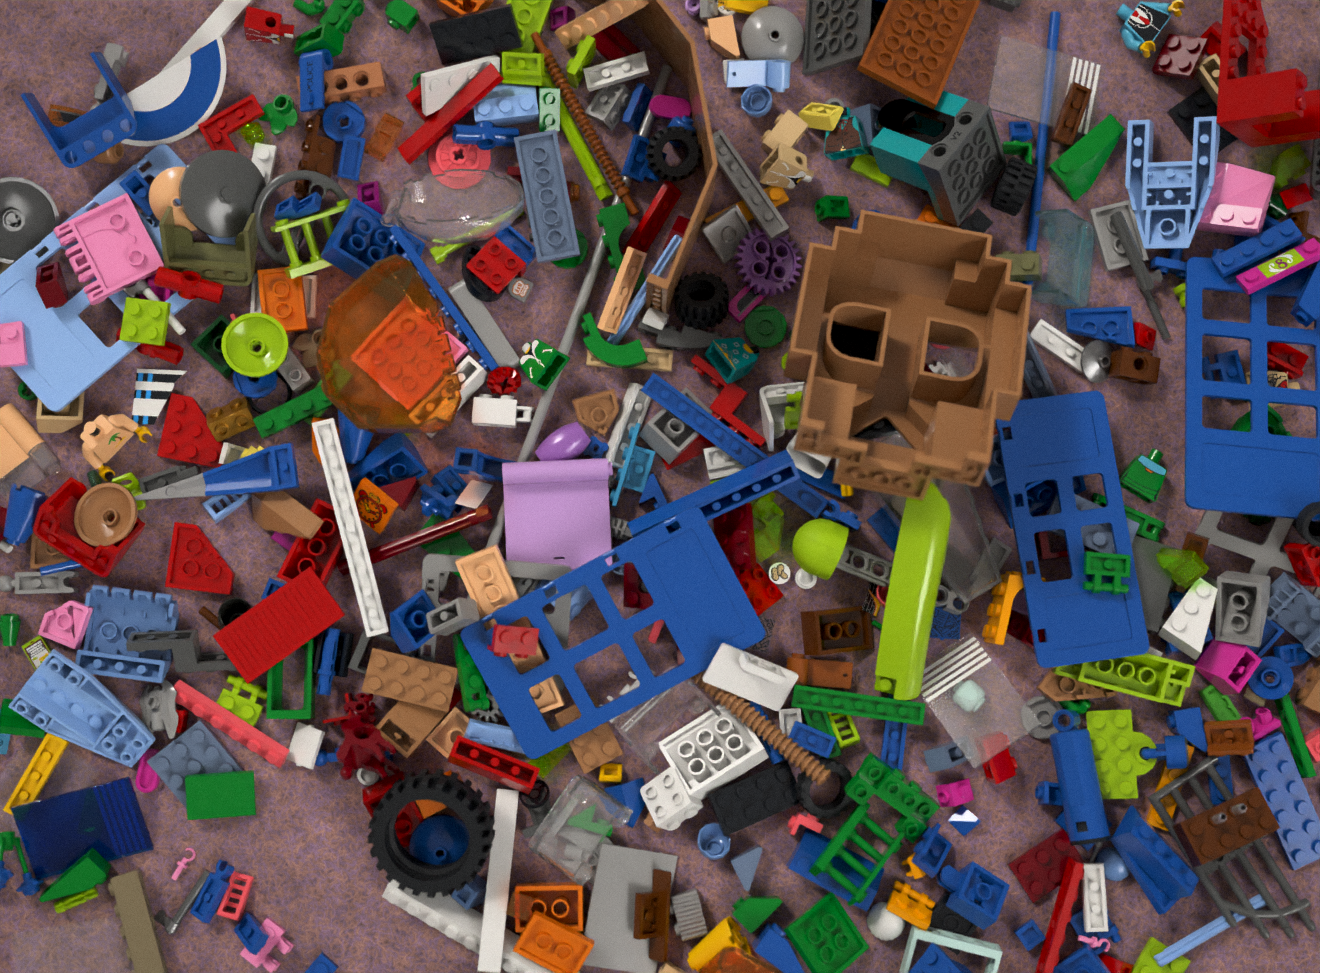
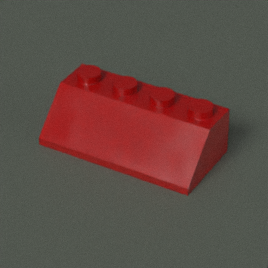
M316 498L311 511L321 518L324 523L312 539L296 537L276 577L289 582L311 566L326 587L337 566V562H339L344 552V546L333 505Z

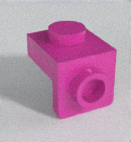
M969 778L936 786L937 797L941 807L957 806L974 800Z

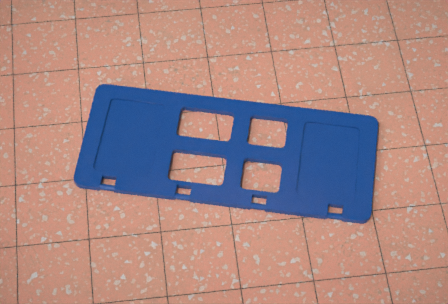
M1088 391L1019 400L1010 421L995 419V425L998 433L1007 495L1010 502V512L1018 559L1021 566L1036 662L1041 668H1051L1143 655L1149 650V640L1104 396L1099 391ZM1009 427L1011 439L1004 440L1002 428ZM1100 474L1104 487L1106 507L1078 510L1072 478ZM1053 480L1056 484L1060 507L1059 514L1031 516L1025 489L1026 483ZM1015 494L1021 495L1022 506L1016 507ZM1108 523L1111 526L1115 554L1130 555V577L1121 578V584L1129 585L1128 593L1114 595L1104 591L1092 593L1091 590H1083V581L1091 582L1092 576L1083 575L1084 546L1081 535L1082 526ZM1063 530L1071 578L1043 582L1040 575L1034 534L1044 531ZM1032 561L1034 574H1027L1026 562ZM1102 576L1101 582L1111 583L1112 577ZM1044 629L1046 642L1039 643L1037 630Z

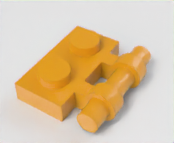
M896 880L892 886L895 890L889 895L886 909L926 931L930 926L933 912L931 910L935 902L929 899L927 894L923 892L920 894L913 890L911 885L903 884Z

